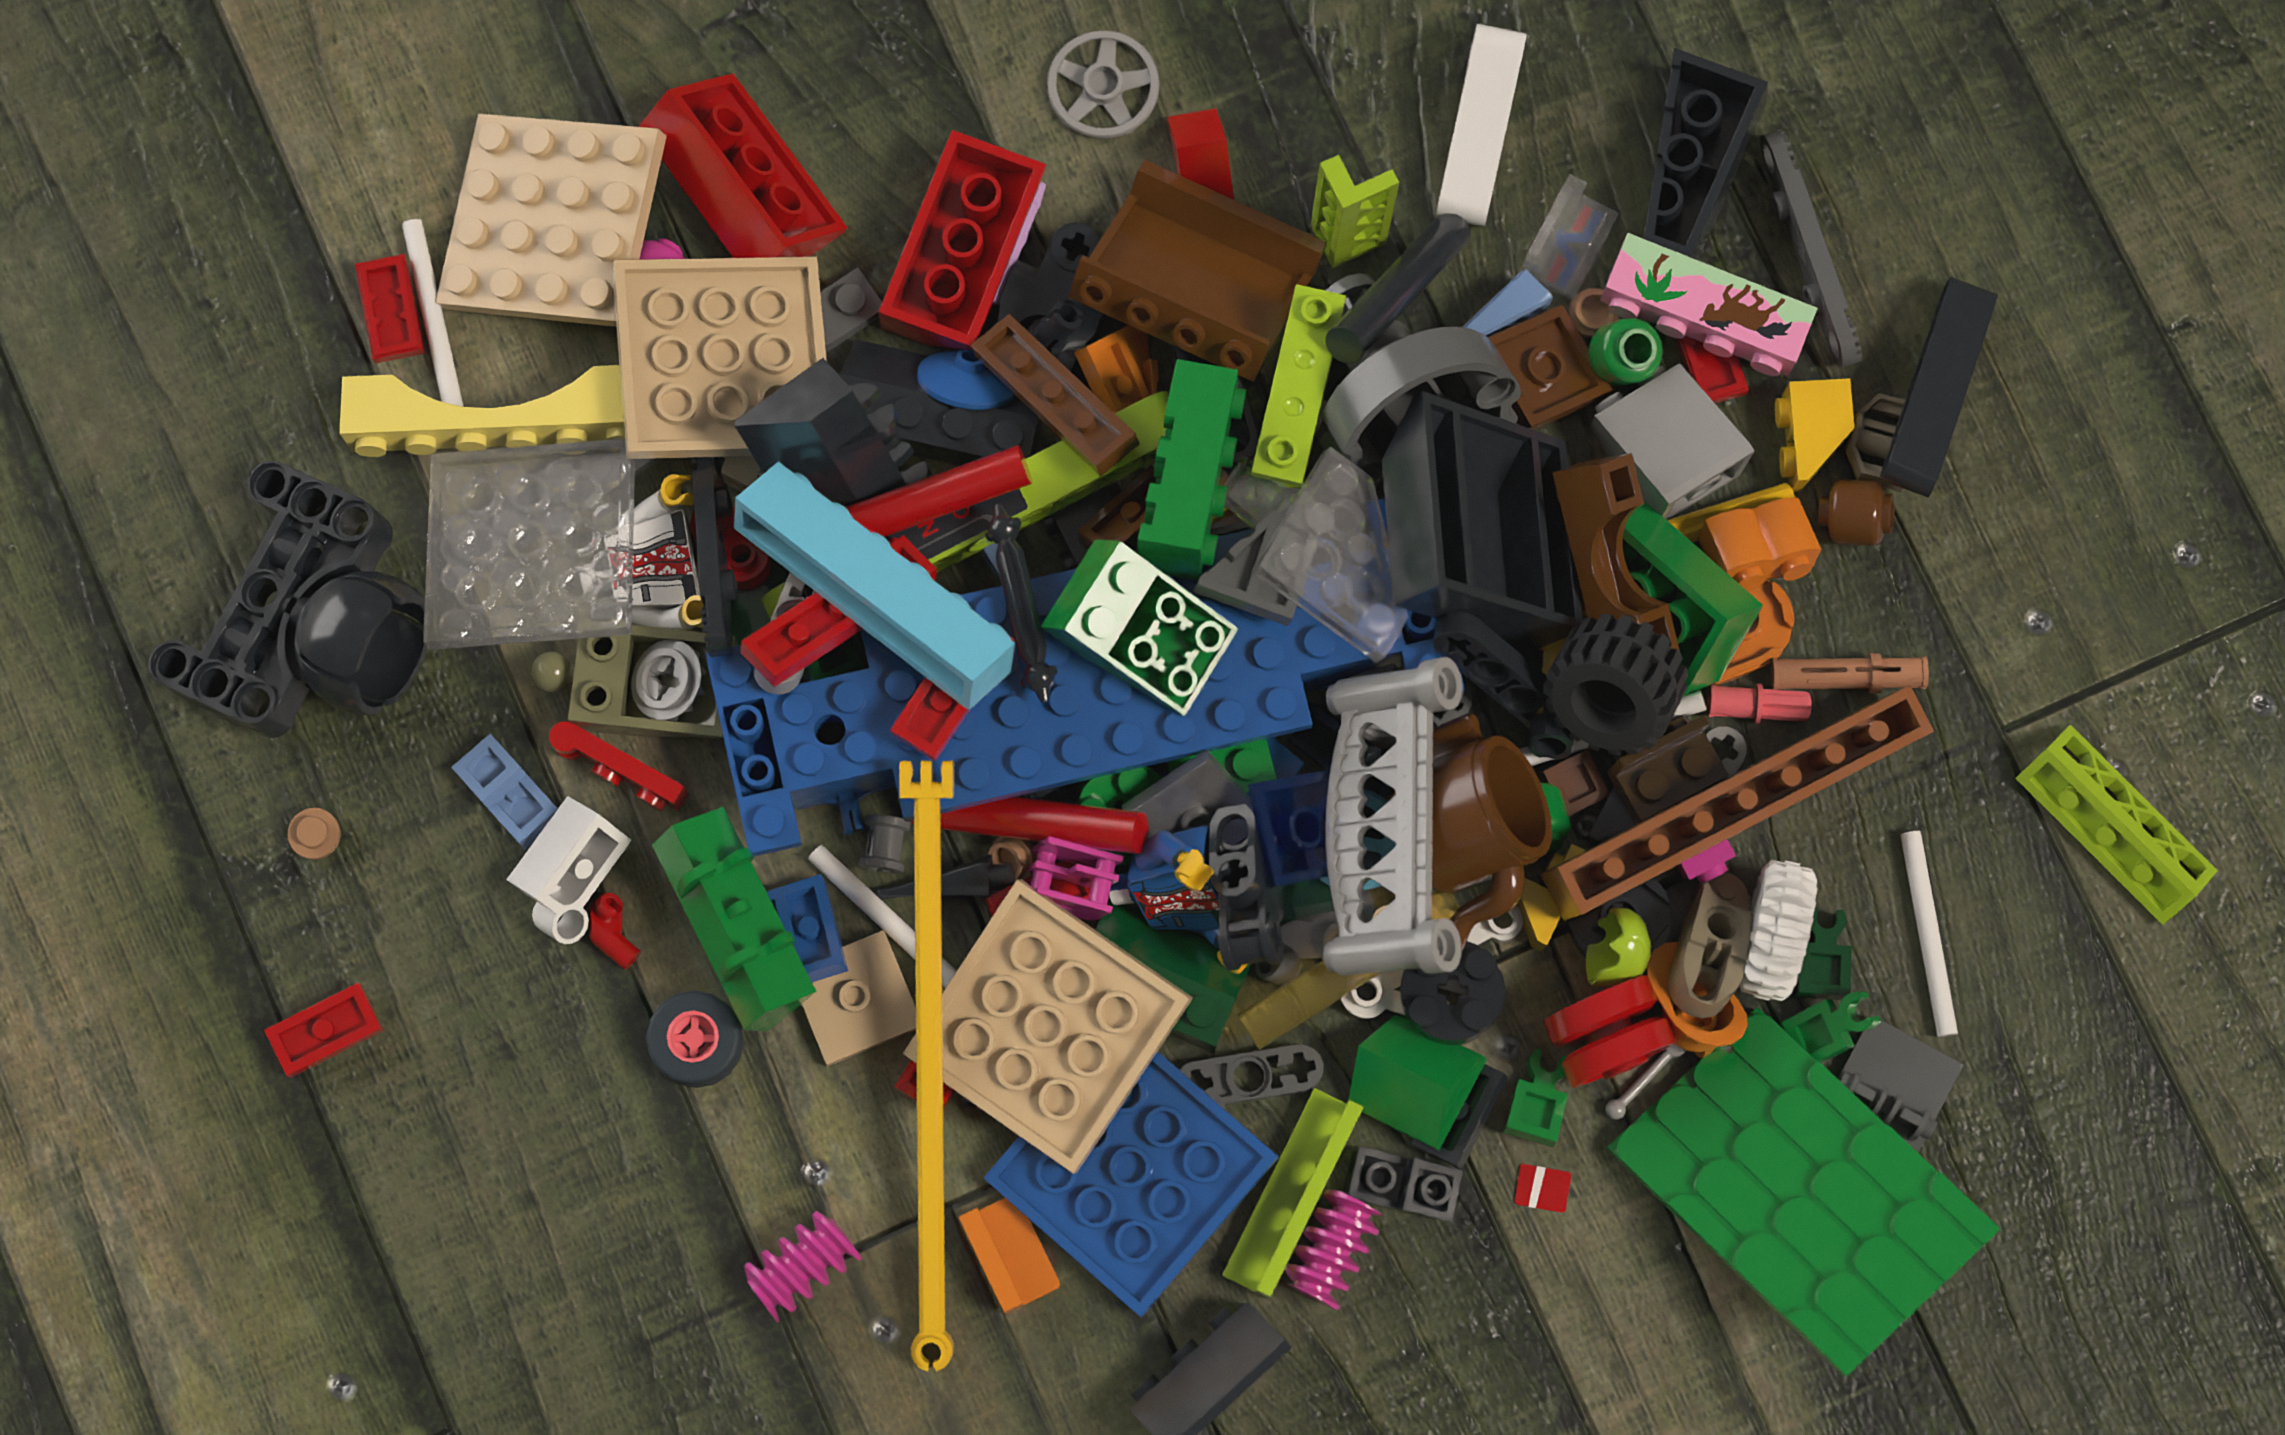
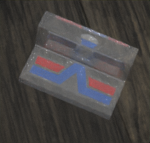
M1571 174L1567 177L1523 261L1521 271L1527 270L1544 287L1573 300L1619 213L1584 196L1587 182Z

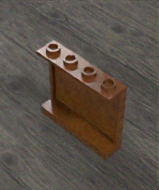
M1144 160L1137 171L1130 195L1089 258L1084 255L1081 257L1068 297L1220 367L1237 369L1238 375L1255 382L1286 328L1296 284L1310 286L1327 242Z

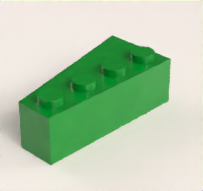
M1643 500L1644 504L1632 513L1624 529V559L1637 585L1654 599L1669 604L1680 654L1683 657L1680 665L1687 668L1688 677L1685 681L1687 684L1685 696L1721 679L1762 609L1763 604Z

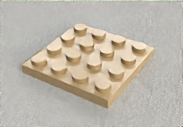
M478 114L435 303L444 310L617 327L612 273L614 260L640 259L666 135L657 128Z
M817 257L614 260L612 273L627 459L752 456L734 426L736 419L821 358L826 360Z
M1022 879L1016 880L942 993L943 1082L1074 1174L1079 1171L1193 997L1051 899L1038 894L1035 888ZM916 1034L903 1053L915 1063Z

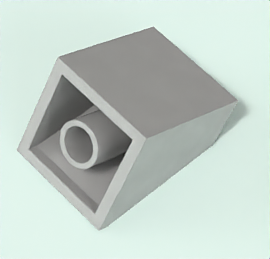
M1680 363L1665 371L1663 366H1659L1651 377L1637 383L1640 388L1623 397L1621 392H1617L1603 400L1595 407L1598 414L1594 416L1589 427L1608 457L1632 453L1643 500L1666 520L1671 519L1740 476L1755 451L1747 439Z

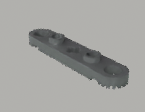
M1782 129L1762 134L1760 136L1762 158L1774 190L1770 194L1771 207L1778 222L1784 221L1807 284L1802 287L1804 301L1806 304L1818 308L1816 313L1836 365L1842 368L1860 362L1862 357L1860 352L1861 346L1859 343H1855L1859 341V337H1853V334L1856 333V328L1853 327L1850 317L1845 314L1848 305L1801 171L1796 169L1794 165L1796 164L1795 159L1790 157L1794 155L1793 150H1787L1791 147L1790 141L1788 142V136Z

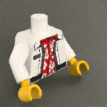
M672 474L667 476L663 480L659 491L638 504L615 525L614 532L605 537L609 562L580 567L581 582L585 596L614 592L621 615L627 616L636 625L677 630L705 627L701 620V610L704 605L700 598L689 523L684 510H676L678 505H694V493L681 494V487L684 482L691 479L690 475Z

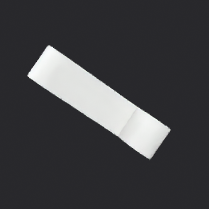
M1478 23L1476 25L1435 217L1446 213L1458 214L1467 224L1485 227L1525 46L1526 33Z

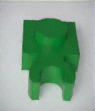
M1863 991L1847 994L1841 1000L1838 1010L1833 999H1824L1781 1023L1785 1031L1816 1061L1818 1060L1820 1063H1823L1855 1046L1848 1032L1873 1030L1880 1024L1881 1020L1879 1016H1870L1863 1021L1857 1017L1856 1006L1861 1001L1869 998L1868 993Z
M1536 1048L1526 1063V1072L1531 1082L1518 1079L1515 1083L1503 1133L1553 1147L1558 1139L1568 1098V1093L1554 1089L1555 1085L1566 1075L1562 1068V1063L1566 1057L1561 1056L1554 1072H1546L1539 1063L1542 1050Z

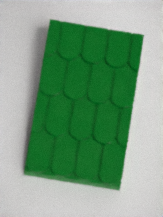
M1758 1007L1747 1015V1028L1741 1039L1732 1045L1716 1047L1712 1053L1701 1058L1605 1148L1843 1377L1848 1376L1976 1254L1982 1246L2001 1230L1940 1171L1938 1172L1894 1129L1885 1124L1818 1060L1816 1061L1770 1016L1765 1015Z

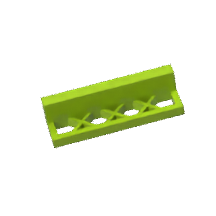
M1339 155L1320 163L1311 227L1317 238L1327 242L1324 253L1332 269L1386 244L1399 187V181L1393 169L1355 186Z
M2071 724L2015 778L2162 925L2191 902L2218 871ZM2065 745L2080 760L2081 764L2077 763L2062 747ZM2105 787H2108L2117 796L2118 801L2114 800L2106 792ZM2142 823L2154 833L2155 838L2142 827ZM2179 860L2197 876L2195 879L2180 865Z
M1314 1088L1222 1277L1269 1300L1361 1114L1362 1106L1350 1100L1346 1104Z

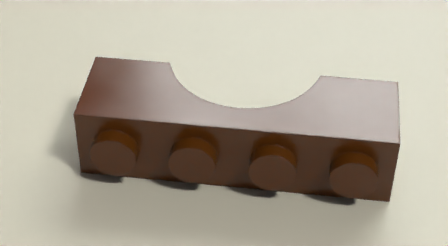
M1632 453L1583 461L1553 472L1557 498L1560 502L1569 538V547L1573 555L1581 587V596L1588 618L1593 617L1598 620L1601 614H1612L1615 619H1620L1621 615L1633 617V622L1642 625L1644 621L1654 626L1653 632L1658 635L1665 634L1671 640L1669 647L1679 650L1669 604L1654 599L1645 593L1632 578L1624 559L1623 533L1626 523L1632 513L1644 504Z

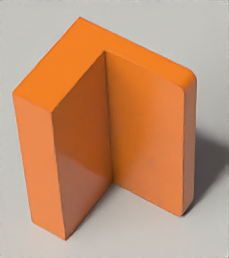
M1003 1198L981 1210L975 1208L959 1216L1005 1315L1059 1289L1060 1281L1030 1219L1008 1199Z

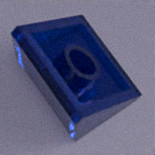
M1331 769L1248 785L1270 888L1290 887L1329 878L1325 826L1327 792Z

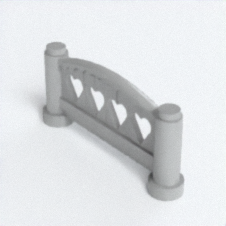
M1448 657L1424 660L1419 664L1418 668L1340 679L1335 684L1330 685L1327 690L1326 701L1332 714L1341 716V726L1336 740L1329 777L1325 826L1328 877L1334 911L1339 926V936L1325 945L1323 959L1326 968L1330 972H1336L1341 976L1421 968L1428 974L1453 971L1459 964L1461 940L1458 930L1449 919L1432 920L1431 896L1433 712L1456 708L1462 697V679L1459 669L1454 661ZM1376 725L1395 737L1396 744L1373 765L1367 767L1364 762V755L1368 745L1365 743L1364 735L1369 726ZM1375 776L1395 789L1396 795L1372 817L1367 819L1364 815V805L1368 797L1364 793V784L1369 777ZM1373 827L1395 841L1396 847L1374 867L1366 870L1363 865V859L1367 848L1364 846L1363 838L1366 831ZM1373 879L1394 893L1395 900L1370 922H1365L1363 909L1367 901L1363 896V888L1366 882Z

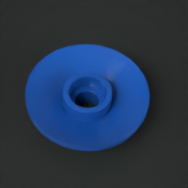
M961 349L935 353L925 358L918 367L917 380L921 388L934 399L954 407L972 410L993 409L1009 403L1016 396L975 357L973 350Z

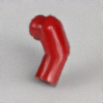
M605 892L600 894L590 906L589 938L597 948L624 970H627L637 960L642 951L622 935L623 902L621 898L615 893Z

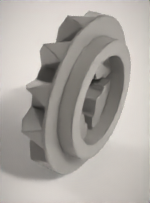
M662 640L650 646L639 658L632 675V695L640 711L652 719L677 721L679 715L683 712L694 711L692 703L696 696L705 693L700 686L701 678L708 673L700 664L699 658L701 654L692 649L687 643L679 640ZM674 675L676 678H679L680 685L679 687L676 686V688L668 687L663 684V681L658 680V676Z

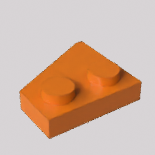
M1127 325L1074 352L1092 392L1114 413L1152 394L1158 393V360L1149 359L1148 335L1146 332Z

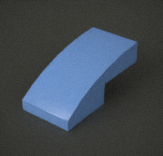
M491 734L485 737L451 767L524 849H527L536 840L558 810Z

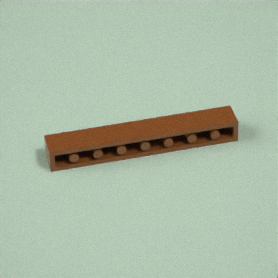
M1911 685L1870 703L1541 873V876L1564 920L1582 915L1934 732Z

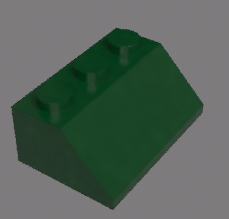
M1110 899L1108 905L1113 906L1112 912L1100 919L1095 930L1193 997L1169 1035L1215 1053L1251 964H1248L1239 974L1232 973L1219 961L1217 952L1220 949L1216 948L1204 936L1186 929H1155L1149 926L1141 910L1127 904L1114 905Z

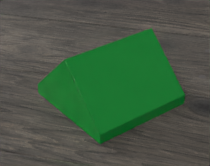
M1395 1014L1359 1045L1348 1102L1350 1100L1362 1106V1114L1439 1151L1487 1058L1462 1045H1445L1433 1042L1423 1036L1410 1020Z

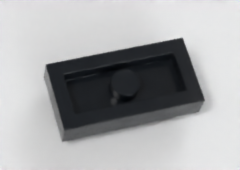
M1485 1064L1440 1150L1437 1151L1415 1139L1412 1145L1417 1150L1462 1170L1508 1077L1504 1072Z

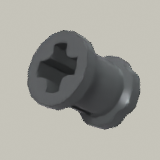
M866 815L865 825L869 827L865 857L859 858L858 867L878 873L903 874L904 865L900 862L904 832L910 831L911 822H905L904 819L893 816Z

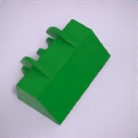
M724 807L672 825L652 844L744 1030L768 1031L817 992L793 946L796 940L792 932H786L751 862L754 859L749 847L744 848Z

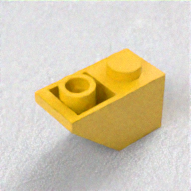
M1850 378L1789 382L1782 393V398H1776L1777 428H1785L1786 447H1781L1779 452L1780 473L1782 478L1789 477V485L1793 492H1801L1846 441L1855 428Z

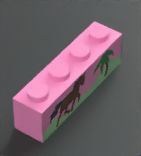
M1630 233L1626 235L1600 299V302L1609 305L1608 309L1622 318L1640 317L1655 323L1658 331L1673 338H1684L1686 335L1703 342V347L1715 355L1731 357L1734 354L1751 361L1750 365L1753 369L1770 376H1778L1779 373L1786 376L1789 375L1797 362L1818 309Z

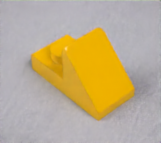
M1571 844L1564 852V855L1555 852L1545 871L1586 850ZM1525 878L1523 894L1516 905L1522 912L1523 926L1531 947L1542 951L1548 945L1561 914L1549 890Z

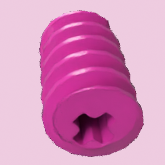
M1327 1189L1323 1196L1333 1209L1317 1208L1313 1213L1315 1218L1324 1227L1308 1226L1304 1230L1305 1236L1314 1246L1298 1245L1294 1250L1304 1265L1287 1264L1284 1270L1294 1281V1284L1287 1285L1324 1306L1339 1310L1341 1305L1330 1293L1332 1289L1349 1291L1350 1286L1340 1274L1342 1271L1359 1272L1360 1267L1353 1261L1350 1254L1352 1252L1369 1253L1370 1249L1359 1237L1361 1233L1378 1235L1379 1229L1369 1218L1371 1215H1384L1346 1193Z
M818 1211L811 1214L815 1231L812 1232L801 1224L794 1227L798 1244L795 1245L784 1237L778 1239L782 1256L777 1257L768 1250L761 1252L765 1267L763 1270L749 1262L744 1265L748 1284L777 1323H779L776 1305L779 1304L791 1313L796 1310L792 1293L797 1292L808 1300L813 1297L809 1280L814 1279L826 1287L830 1284L826 1269L828 1266L842 1274L847 1271L843 1257L845 1253L858 1261L863 1259L834 1219H829Z

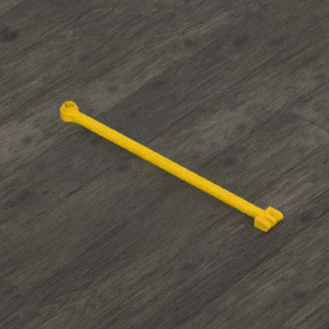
M953 760L942 761V782H933L932 761H921V782H912L913 767L911 761H900L899 767L900 798H914L919 1333L915 1336L911 1345V1357L920 1369L927 1372L930 1367V1360L922 1353V1346L924 1344H937L941 1350V1356L933 1362V1367L936 1371L943 1369L950 1362L954 1352V1342L951 1335L945 1331L940 798L954 797Z

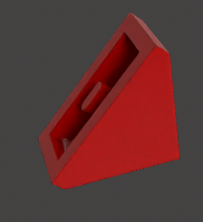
M1217 109L1168 116L1167 121L1178 175L1234 200L1227 139Z

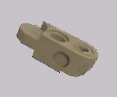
M1725 872L1705 883L1699 884L1696 888L1693 901L1686 911L1669 973L1668 992L1672 1001L1680 1010L1694 1017H1713L1722 1011L1743 979L1754 912L1749 911L1751 896L1748 895L1744 883L1731 873ZM1695 982L1705 988L1707 995L1698 996L1692 992Z

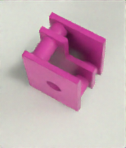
M1050 836L1033 846L1032 853L1037 854L1035 862L1029 865L1028 871L1033 872L1030 886L1035 888L1038 894L1051 899L1075 917L1093 922L1112 912L1113 906L1107 905L1111 885L1119 880V875L1114 874L1115 866L1122 863L1124 856ZM1057 859L1076 865L1067 869L1056 866L1055 861ZM1055 878L1091 888L1088 900L1049 890L1051 879Z

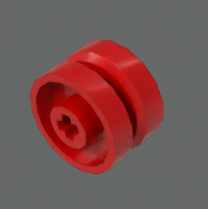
M1647 975L1625 981L1587 997L1550 1015L1542 1021L1553 1046L1566 1047L1586 1039L1588 1045L1567 1055L1562 1063V1068L1572 1089L1601 1078L1607 1080L1648 1062L1649 1057L1677 1043L1666 1018L1653 1017L1634 1025L1631 1019L1650 1010L1657 1001L1656 994Z

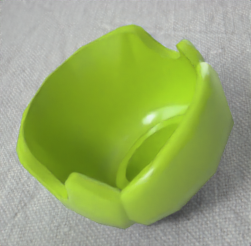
M1612 907L1609 909L1607 917L1597 921L1598 926L1606 931L1605 938L1598 943L1590 944L1586 950V975L1588 983L1593 986L1613 987L1640 977L1645 971L1650 958L1651 942L1644 921L1630 909Z

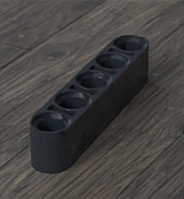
M1951 276L1947 280L1931 321L1884 461L1880 480L1927 498L1931 495L1941 472L1998 294Z

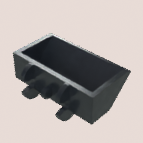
M821 358L736 419L734 424L763 473L768 471L777 462H780L793 473H800L805 476L814 489L829 501L839 503L844 507L931 476V471L925 461L911 466L904 472H899L898 468L907 462L913 455L914 450L910 444L900 441V436L895 430L898 422V413L891 403L877 409L874 413L866 414V409L872 406L882 395L878 387L870 383H857L848 386L824 358Z

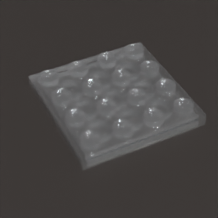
M625 438L431 454L423 642L429 650L631 635L635 459H627Z

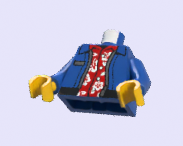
M1200 826L1173 834L1167 830H1161L1147 839L1140 854L1132 853L1129 872L1117 874L1119 875V880L1111 885L1109 893L1112 903L1114 905L1138 903L1149 926L1155 929H1186L1202 934L1216 948H1219L1218 892L1212 886L1210 879L1214 870L1209 864V827ZM1219 950L1217 952V957L1221 964L1224 966ZM1248 964L1241 965L1239 970H1232L1230 972L1239 974Z

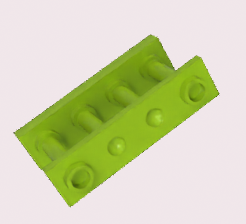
M1298 284L1295 286L1251 471L1253 478L1245 510L1284 496L1302 492L1333 361V356L1327 349L1325 339L1328 331L1342 317L1346 295Z

